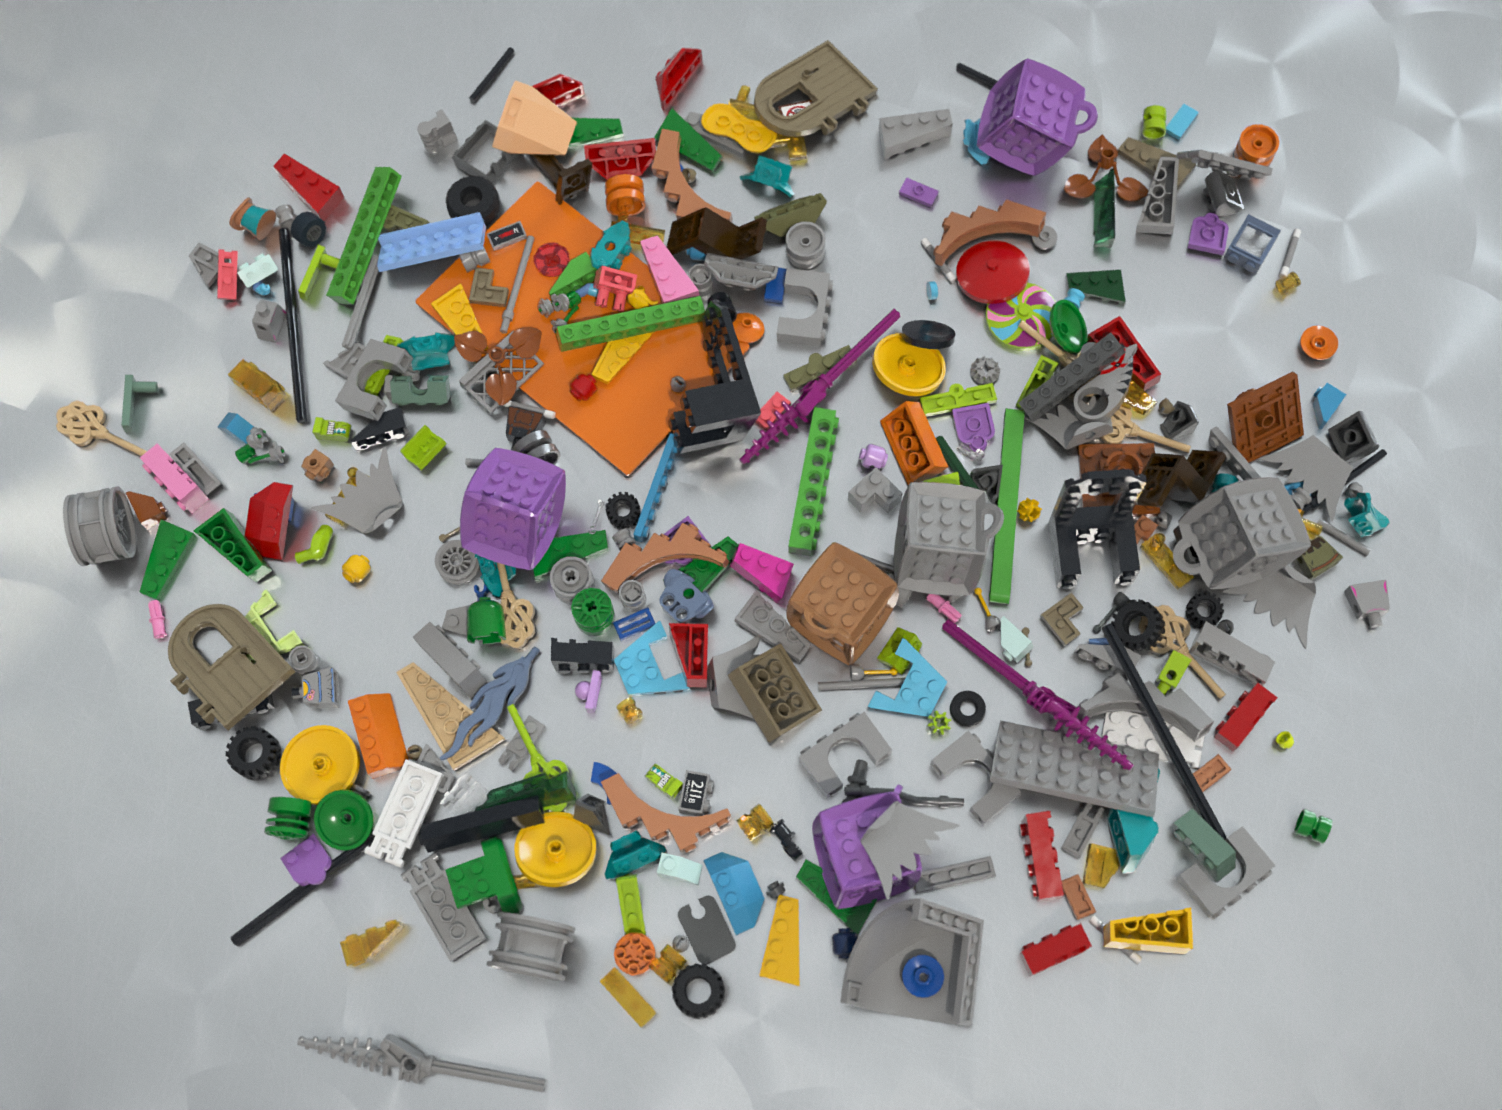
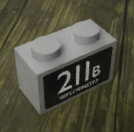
M686 770L678 808L679 813L703 816L704 812H708L710 800H707L708 792H712L713 788L710 774Z

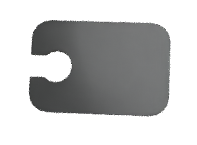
M707 895L698 899L700 905L705 909V915L701 919H695L692 916L689 904L683 906L678 911L680 923L701 964H709L733 952L736 946L714 897Z

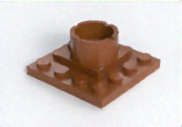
M1293 371L1258 389H1248L1246 392L1239 394L1234 401L1227 404L1232 444L1248 463L1304 435L1298 375Z
M1154 443L1080 444L1077 447L1079 476L1081 479V474L1086 472L1122 469L1133 470L1135 475L1142 474L1151 455L1155 453ZM1109 492L1096 496L1083 494L1081 504L1082 507L1110 506L1113 504L1117 494H1109ZM1135 505L1132 514L1133 517H1141L1142 514L1146 517H1156L1160 513V507Z

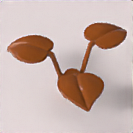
M1103 134L1091 144L1088 150L1089 159L1093 162H1099L1092 178L1089 180L1083 174H1074L1067 179L1064 191L1072 197H1089L1096 190L1092 182L1099 169L1108 170L1113 167L1116 182L1119 185L1116 192L1121 199L1136 201L1146 197L1149 192L1137 179L1126 177L1120 182L1116 167L1117 162H1114L1118 156V150Z
M535 328L518 329L509 337V343L513 348H505L503 350L495 346L485 351L487 339L478 331H469L455 335L454 341L460 355L469 362L480 361L482 353L489 354L490 359L496 363L499 374L490 375L486 380L485 388L493 400L499 405H505L512 399L517 388V382L513 374L502 373L500 363L505 360V353L516 350L517 355L521 358L533 357L540 348L542 332Z

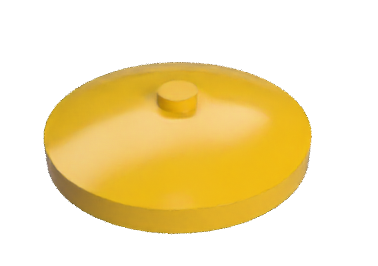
M901 333L891 334L883 338L877 344L872 356L873 369L880 381L891 390L907 396H924L932 393L940 386L946 372L944 358L938 349H925L913 346L902 339Z
M328 725L309 727L298 733L286 746L280 761V775L286 790L293 797L310 801L312 805H318L324 796L333 791L349 790L354 784L360 768V756L355 742L342 730Z
M566 812L544 813L545 823L521 828L514 846L517 866L526 878L542 886L562 887L572 884L585 876L594 863L596 857L595 836L588 825L573 819V814Z

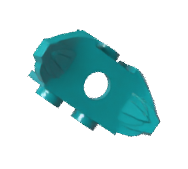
M759 155L755 170L739 176L740 180L750 179L754 182L757 181L778 189L789 197L794 195L788 183L793 166Z
M623 220L605 230L602 239L598 241L595 248H592L590 259L593 267L599 269L601 266L619 270L624 257L630 254L632 247L629 237V223ZM610 243H614L616 246L612 251L606 250Z
M435 332V335L417 338L413 336L396 347L405 349L413 357L411 362L413 371L442 367L450 364L448 352L455 344V335Z
M1357 493L1356 497L1347 498L1344 501V506L1354 516L1348 520L1361 537L1370 536L1374 532L1384 529L1390 523L1389 519L1372 505L1370 493Z
M475 554L482 573L480 578L493 597L501 596L503 590L497 562ZM505 565L508 581H510L516 575V567Z
M636 830L611 842L610 847L613 852L610 855L604 873L606 880L622 877L661 857L662 853H666L665 846L655 841L641 838L640 833Z

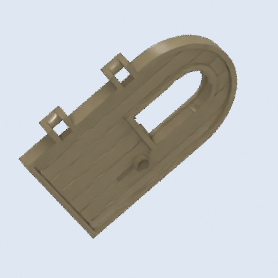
M827 40L765 77L755 91L754 109L759 120L767 128L778 134L800 137L810 135L821 129L822 133L826 136L837 129L838 122L836 119L850 110H853L855 116L867 111L869 106L867 100L877 94L878 88ZM797 89L808 95L813 102L791 116L780 115L772 107L776 102Z
M210 604L189 613L176 626L168 644L169 662L177 673L170 682L183 695L187 694L190 688L203 702L196 709V712L202 716L203 720L211 724L216 717L228 731L296 672L241 612L225 604ZM206 627L216 628L232 645V648L225 652L211 666L193 645L195 635ZM249 653V654L253 657V659L256 661V663L253 664V663L246 657V654Z

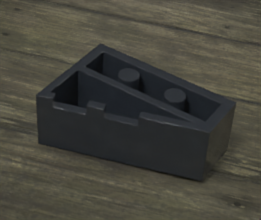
M551 638V662L555 670L562 674L570 673V671L589 673L590 670L607 673L609 670H614L613 642L590 640L587 643H576V639H569V643L557 642V638Z

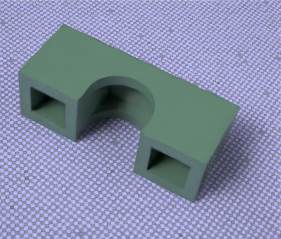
M449 375L430 376L427 381V389L424 390L414 386L412 376H393L390 381L392 403H398V405H407L409 403H416L417 405H425L427 403L443 405L448 403L451 397Z

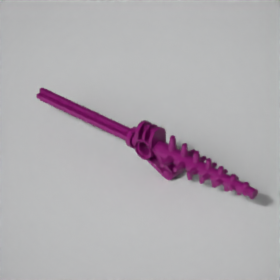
M895 308L892 309L826 374H821L818 380H811L799 391L801 396L791 406L782 401L781 404L786 412L783 415L777 410L774 412L778 420L775 423H772L770 420L767 421L770 428L766 432L762 429L759 431L761 437L758 441L752 440L754 445L750 449H745L746 453L739 461L743 465L746 462L749 463L754 455H760L759 451L763 447L765 449L770 448L768 443L771 440H774L776 443L779 442L777 435L780 432L785 436L789 435L786 430L789 424L797 429L798 425L795 422L797 417L806 423L808 421L806 416L816 404L826 397V389H830L833 386L832 382L901 317L899 311H896Z
M947 619L943 623V630L1023 691L1022 695L1028 697L1027 704L1039 711L1040 714L1047 712L1054 716L1055 720L1058 719L1054 730L1058 731L1065 724V727H1069L1065 734L1066 737L1076 732L1079 735L1076 741L1078 744L1086 739L1087 742H1090L1089 750L1097 747L1101 750L1099 754L1101 757L1106 754L1112 758V763L1118 762L1123 766L1124 770L1131 771L1134 764L1126 759L1127 755L1120 754L1116 750L1118 747L1116 744L1113 746L1106 742L1108 739L1107 735L1101 738L1096 734L1099 728L1097 725L1092 729L1087 726L1089 716H1085L1082 721L1077 718L1080 710L1079 706L1075 707L1045 686L1038 687L1037 683L1033 680L1031 682L951 620Z

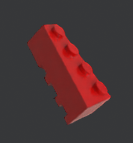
M285 153L273 166L279 178L306 204L312 213L324 222L345 198L338 185Z
M1120 316L1088 334L1087 343H1098L1109 333H1112L1117 341L1125 347L1137 344V351L1133 356L1131 381L1142 391H1146L1160 382V371Z
M1051 811L1026 814L1021 824H1019L1020 835L1024 836L1025 839L1023 852L1025 857L1028 856L1029 860L1027 872L1028 876H1032L1033 880L1031 893L1033 897H1036L1037 902L1061 899L1064 896L1060 868L1055 867V863L1058 862L1057 849L1052 847L1051 844L1054 842V830L1048 825V818H1052Z

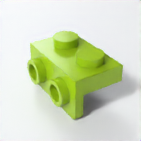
M424 425L400 452L409 463L422 470L447 443L444 439L434 434L428 426Z
M897 627L877 659L879 662L895 668L902 675L911 663L895 654L902 638H905L918 652L922 642L916 634Z

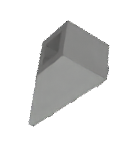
M1078 644L1075 652L1078 653L1080 658L1094 662L1098 668L1102 670L1107 669L1113 675L1120 673L1128 680L1110 645ZM1125 647L1136 667L1141 655Z

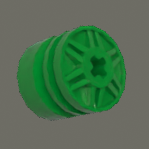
M597 588L584 589L572 601V615L581 632L590 636H599L608 632L613 626L615 620L614 608L611 599L604 591Z
M271 797L267 812L275 815L276 818L266 819V824L271 826L265 827L264 833L284 840L307 838L308 832L302 829L308 828L309 824L300 819L310 817L312 803L298 798Z

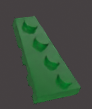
M671 108L654 136L655 140L659 142L662 129L679 132L681 137L679 154L714 173L723 157Z
M572 118L577 123L568 148L623 138L620 119Z

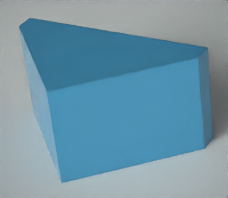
M229 412L218 425V429L244 444H247L246 438L254 427L239 414Z

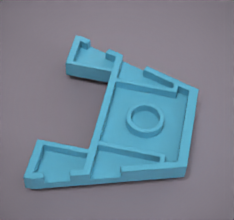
M661 621L653 625L614 659L629 696L690 690V687L686 685L683 673L665 680L663 679L649 647L667 639Z
M902 638L895 654L913 664L895 699L876 690L868 707L928 717L939 700L947 680L905 638Z

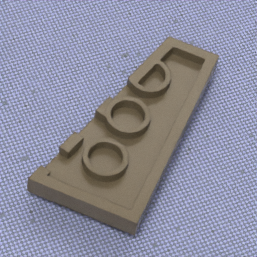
M1130 137L1118 148L1119 155L1153 177L1160 157H1176L1175 154ZM1179 159L1177 188L1197 164Z

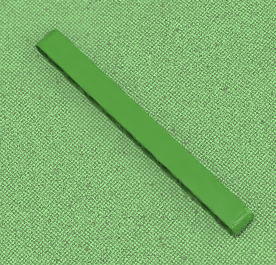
M1005 408L1000 459V465L1003 464L997 501V506L1004 513V522L999 532L994 536L989 602L1009 604L1025 414L1024 410Z

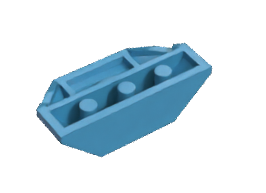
M724 852L703 860L735 935L754 928L765 898L749 862Z

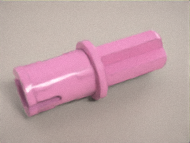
M929 594L926 600L933 604L939 613L942 612L953 623L959 621L962 615L949 604V600L946 601L936 594Z
M152 600L148 606L151 617L149 622L152 623L154 638H164L167 636L164 626L165 617L162 616L160 602Z

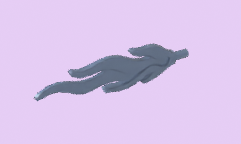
M534 646L526 657L522 656L520 659L497 669L493 673L495 680L480 688L469 706L471 709H474L484 697L481 705L472 715L460 723L453 746L440 757V760L443 761L454 756L460 750L469 731L477 723L484 720L470 735L469 747L473 746L479 736L493 727L500 718L505 700L513 688L515 689L510 695L507 705L514 704L521 696L528 684L529 671L532 666L531 661L540 652L537 647Z

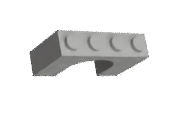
M787 268L784 293L810 297L815 301L817 310L813 315L805 319L779 317L777 342L820 347L821 340H825L826 329H823V325L827 324L828 313H825L826 307H830L831 297L828 296V291H832L833 287L830 273Z
M370 339L335 402L346 411L379 421L387 405L378 396L365 392L367 380L373 373L381 369H390L405 374L413 357L403 348Z
M865 712L854 714L849 718L850 722L844 726L843 724L838 725L833 729L834 733L828 737L826 735L822 736L816 741V745L813 747L808 746L800 752V763L826 799L843 788V783L828 761L829 752L836 744L850 741L860 745L875 766L892 754V749Z
M967 731L932 759L931 766L942 779H945L958 767L967 763L981 765L991 775L994 755L989 749H984L981 746V740L976 734H971ZM992 782L991 790L976 802L969 811L983 826L1017 799L1021 794V788Z
M1243 826L1225 839L1236 851V859L1241 867V877L1236 886L1230 888L1217 886L1206 876L1197 863L1193 864L1176 878L1208 918L1213 915L1217 918L1226 911L1225 905L1229 902L1233 905L1242 898L1239 894L1244 890L1247 893L1257 886L1255 882L1258 879L1262 878V880H1265L1273 874L1271 869L1276 865Z

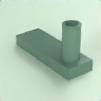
M125 375L121 423L125 433H133L135 393H157V382L135 381L133 375Z

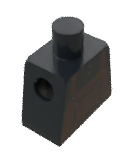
M509 406L506 437L508 441L513 442L511 450L524 436L543 429L546 423L544 414Z

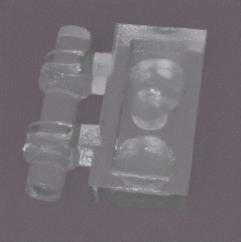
M467 772L462 778L459 777L456 780L455 786L444 794L445 797L440 802L445 808L452 802L454 807L450 812L454 816L479 810L492 795L477 780L470 786L468 782L472 776ZM462 788L465 789L467 792L458 800L455 796Z

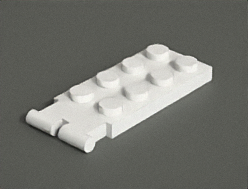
M1126 711L1105 713L1101 738L1107 735V743L1159 754V761L1174 764L1148 716ZM1165 722L1186 762L1191 764V768L1199 769L1202 752L1195 750V747L1203 748L1205 735L1194 742L1184 732Z
M406 759L372 833L375 835L371 847L367 846L364 853L380 860L383 858L384 853H386L385 862L402 868L405 862L402 860L406 849L411 850L444 775Z

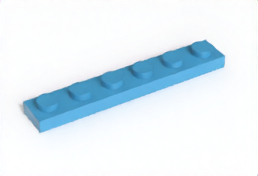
M671 433L669 434L633 534L637 542L642 543L644 537H648L650 531L648 525L650 520L653 521L655 518L656 503L659 504L661 501L662 486L665 487L667 484V472L672 469L674 459L672 458L674 453H678L679 450L674 445L675 436Z

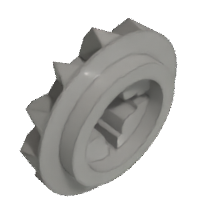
M984 356L983 358H977L972 363L970 373L976 382L985 385L993 383L998 379L1000 368L998 362H995L993 358H986ZM984 365L987 366V369H990L986 376L984 371L981 370Z

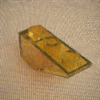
M391 920L386 922L384 927L378 929L377 927H371L359 936L352 934L345 937L346 940L340 942L346 966L353 968L372 961L403 929L404 923Z

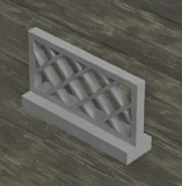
M513 331L497 345L502 350L513 348L509 343V337ZM512 352L505 353V359H510V368H502V372H510L511 374L512 372H523V378L520 381H516L517 391L544 366V363L536 355L531 358H521L519 356H512ZM487 354L459 380V383L465 391L467 390L492 414L500 405L496 402L490 407L485 403L486 396H489L485 388L486 374L489 371H496L499 374L498 367L493 368L496 366V363ZM512 359H523V368H512ZM526 360H534L537 363L534 368H525ZM475 384H483V393H475L471 388Z

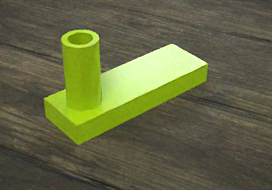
M317 246L298 290L300 299L307 301L323 264L335 269L338 266L340 259L328 255L324 246Z
M630 872L616 878L625 935L632 932L646 935L637 875Z

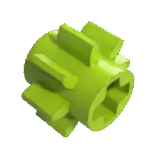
M936 710L934 711L935 717L930 715L927 717L930 723L926 727H931V734L939 731L941 736L944 734L943 729H951L947 725L952 719H947L946 712L939 714ZM938 719L941 720V722H940L941 726H940V727H937V726H936V725H937L936 720H938Z

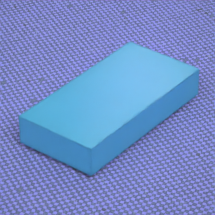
M1183 104L1167 125L1166 133L1180 140L1199 112Z

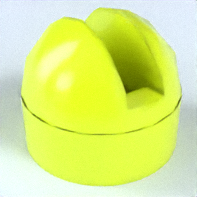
M1284 731L1277 735L1276 742L1281 748L1289 749L1294 745V738L1290 732Z

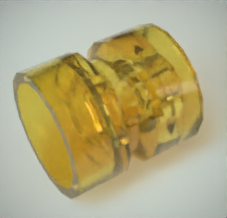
M760 804L753 807L749 815L744 814L736 820L741 830L751 842L761 835V830L767 831L774 825L771 817Z
M666 944L660 952L661 957H656L648 967L669 984L676 976L675 971L681 970L687 963V960L669 944Z

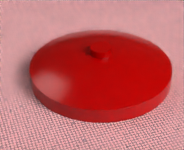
M994 240L981 242L967 249L960 257L956 267L957 283L962 292L969 298L985 304H998L1015 298L1025 289L1030 274L1028 259L1019 248L1007 242Z

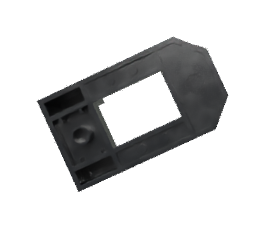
M718 299L710 301L702 316L703 348L708 353V363L710 368L713 369L716 385L685 391L680 399L682 411L673 412L668 420L669 428L675 436L674 445L679 449L680 454L742 441L761 414L728 308L721 306V302ZM722 344L726 347L727 360L732 365V376L735 381H730L720 350Z
M1130 469L1091 471L1081 474V479L1074 481L1073 478L1064 481L1048 522L1056 588L1072 589L1076 586L1081 576L1078 544L1081 545L1090 541L1104 543L1108 540L1114 584L1120 583V585L1126 586L1135 581L1140 572L1132 511L1147 483L1146 475H1135L1134 471ZM1108 492L1109 494H1117L1113 504L1110 506L1077 508L1083 494H1089L1090 496Z

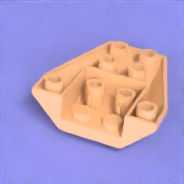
M515 80L501 115L492 147L509 154L565 156L577 122L535 88Z

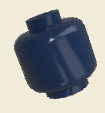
M839 928L838 933L832 935L833 953L838 955V958H849L858 939V934L851 932V928Z

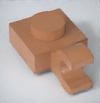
M1143 514L1134 525L1137 544L1141 539L1147 542L1158 527V524Z

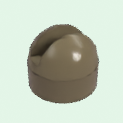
M691 168L683 169L682 174L687 183L694 182L697 175L696 171Z
M1167 398L1159 403V410L1161 408L1165 409L1162 412L1163 414H1169L1175 410V407Z
M411 745L407 750V756L412 761H418L423 749L419 745ZM419 749V752H414L410 754L411 751Z

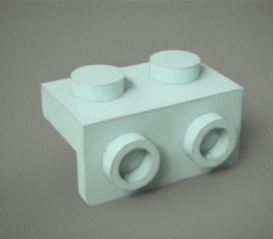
M262 253L254 258V263L249 265L246 262L238 267L240 271L237 273L246 287L254 285L278 270L269 254L265 256Z

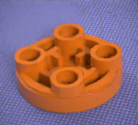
M628 933L621 937L615 946V962L627 974L632 976L642 974L652 966L655 960V946L651 939L642 933Z

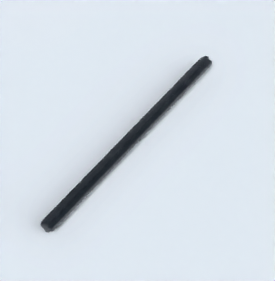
M280 228L278 231L295 415L297 422L302 423L307 421L290 235L288 228Z
M1111 623L1102 627V631L1201 816L1225 840L1227 838L1115 628Z
M374 829L363 844L354 849L345 850L332 860L330 868L326 871L325 880L364 852L367 846L372 845L375 835L372 834ZM299 885L232 935L231 941L235 946H239L319 885Z

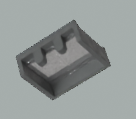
M485 120L466 139L460 149L455 151L452 158L456 167H459L471 176L484 177L493 184L518 154H509L492 147L497 127Z

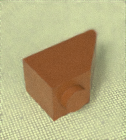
M131 491L126 492L140 523L146 529L159 524L161 519L167 520L165 515L167 509L162 501L158 502L151 496Z

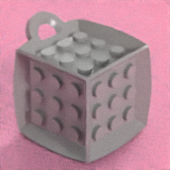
M1275 477L1253 478L1235 482L1216 490L1195 504L1179 519L1178 525L1182 539L1174 548L1173 559L1177 568L1189 575L1199 574L1209 589H1225L1249 584L1277 572L1309 549L1311 542L1301 515L1280 479ZM1190 546L1194 548L1198 556L1199 563L1189 564L1184 559V552Z
M911 482L905 491L900 505L895 537L894 576L898 587L936 595H971L983 573L989 539L994 537L1003 525V511L997 505L989 503L987 493L984 490L949 483ZM985 514H991L994 518L993 524L990 528L984 530Z

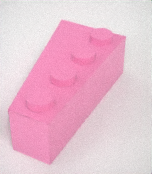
M658 235L640 241L642 253L662 304L699 296L697 287Z
M158 444L154 445L140 457L144 462L142 467L149 474L153 472L156 475L154 480L160 486L164 484L167 487L165 491L172 499L176 496L179 500L177 504L183 511L188 509L193 514L209 500L204 492Z

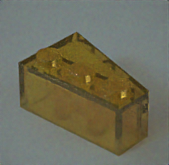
M242 359L228 374L234 384L272 413L288 398L284 392L285 388L267 373L260 371L251 361L248 363Z

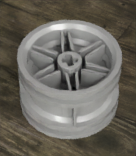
M119 486L112 487L111 489L105 488L87 493H77L76 495L71 494L65 497L63 504L65 533L72 555L79 565L87 566L89 564L93 565L120 560L125 557H134L137 545L134 518L129 501Z
M499 912L497 917L501 921L495 924V928L501 931L498 949L489 950L492 961H487L486 966L543 979L564 981L565 976L561 974L562 971H567V966L561 962L563 950L566 944L573 943L570 933H575L576 928L536 917Z

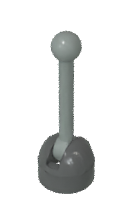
M1118 592L1115 595V606L1098 625L1094 626L1095 632L1101 631L1103 624L1118 607H1124L1122 603H1130V599L1124 593Z

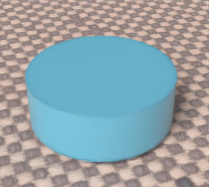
M935 281L927 282L926 293L929 300L938 298V287Z

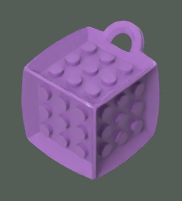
M1027 58L1008 70L990 90L980 119L977 147L997 161L1035 176L1059 162L1073 148L1078 135L1094 127L1098 119V113L1092 103L1085 101L1086 89L1082 85L1050 66ZM1079 110L1085 111L1088 114L1087 120L1082 124L1076 125Z
M494 448L480 463L464 493L460 514V540L462 548L497 563L533 570L548 550L561 520L566 493L565 470L531 455Z
M900 784L896 786L894 792L880 793L844 802L819 812L812 824L815 849L819 865L823 870L822 875L835 908L855 907L871 903L873 899H878L877 901L886 898L878 873L860 841L867 829L895 801L902 803L899 795L903 786ZM914 853L917 865L916 871L900 864L901 880L893 874L890 897L907 891L918 883L922 874L919 854Z

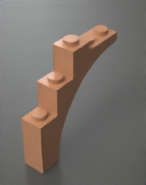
M662 129L652 171L660 179L667 178L664 188L665 198L671 202L679 201L676 218L680 219L707 207L732 223L731 212L718 209L705 202L689 186L680 168V133Z
M1007 199L1002 206H999L997 211L979 205L976 211L971 213L970 217L951 211L948 218L945 217L942 223L944 234L942 235L941 243L934 249L935 264L942 266L947 258L959 247L982 236L996 233H1020L1038 237L1045 226L1046 212Z
M682 523L672 540L662 533L660 536L653 533L643 550L634 543L632 545L625 543L601 582L619 594L620 586L624 582L634 580L649 568L666 561L683 558L700 559L726 568L729 560L725 552L720 549L715 551L710 548L711 545L701 539V535L698 532L699 529L690 523L689 525Z
M619 773L601 782L623 828L626 826L631 828L639 823V819H642L651 840L655 838L657 841L668 836L667 832L670 831L680 852L685 851L689 853L697 848L696 844L699 843L696 835L699 834L702 837L711 832L710 828L716 825L718 828L729 823L728 819L731 818L728 808L713 814L697 817L664 813L639 799L629 789Z

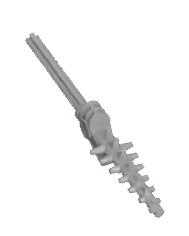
M392 1034L385 1036L380 1044V1048L372 1047V1038L367 1039L365 1046H358L357 1037L354 1038L352 1045L345 1044L344 1037H341L339 1043L331 1042V1037H327L326 1041L318 1040L317 1036H314L313 1039L300 1036L297 1045L305 1047L306 1050H309V1048L318 1050V1054H322L323 1051L331 1053L332 1059L335 1058L336 1054L344 1055V1063H348L349 1057H352V1059H356L357 1067H361L363 1060L369 1062L370 1072L374 1071L377 1063L379 1066L382 1065V1076L387 1075L389 1066L400 1068L398 1076L400 1081L402 1079H407V1082L414 1080V1083L418 1084L421 1078L435 1072L540 1092L544 1091L545 1079L436 1060L433 1055L426 1057L420 1050L411 1047ZM408 1059H413L416 1064H410Z

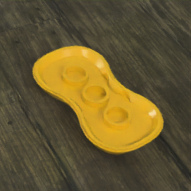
M717 103L710 106L701 118L702 126L710 134L730 138L750 153L760 154L765 152L773 145L777 137V133L767 128L761 121L752 120L741 115L734 107L728 104Z

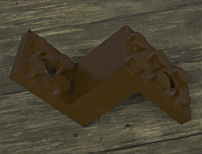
M705 207L672 222L667 249L672 255L694 247L706 255L710 253L742 260L761 252L767 220L761 217L738 227Z
M1192 450L1188 459H1186L1183 455L1153 453L1142 474L1146 475L1147 483L1136 505L1162 507L1167 496L1171 500L1201 501L1208 492L1226 455L1220 451Z

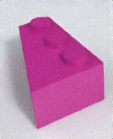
M742 543L735 549L730 563L731 568L746 580L751 581L761 592L770 596L776 604L783 597L794 565L791 562Z

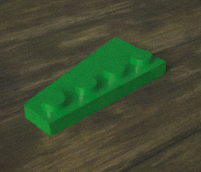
M162 519L160 520L139 591L142 595L154 600H160L196 536L194 533Z
M606 530L553 538L548 550L534 567L535 580L541 578L542 575L550 573L553 565L560 559L565 557L588 559L609 550Z
M727 536L711 548L715 551L720 549L727 554L726 557L729 560L728 567L739 544ZM693 559L691 563L678 570L691 576L695 580L692 584L702 593L711 586L726 568L712 562ZM687 589L684 591L683 596L686 599H691L694 596V591Z
M806 859L796 879L848 928H851L852 932L859 935L878 899H873L871 903L855 907L835 908L822 875V868Z

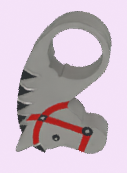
M1088 342L1084 344L1081 348V355L1096 343ZM1121 344L1126 353L1099 372L1097 377L1076 392L1074 412L1082 423L1105 422L1120 408L1130 386L1133 373V356L1137 351V344L1129 347ZM1088 394L1104 395L1108 399V406L1105 411L1093 416L1083 413L1078 404Z

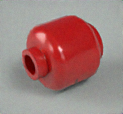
M579 374L570 383L571 390L569 392L578 401H587L597 391V386L595 385L597 381L590 374L587 376Z

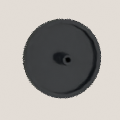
M915 320L907 322L902 326L901 337L905 342L916 347L943 349L954 344L955 331L948 325L940 322Z

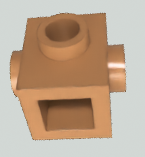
M314 449L303 460L301 467L305 471L304 475L312 481L316 479L321 483L323 479L329 476L334 464L329 457Z

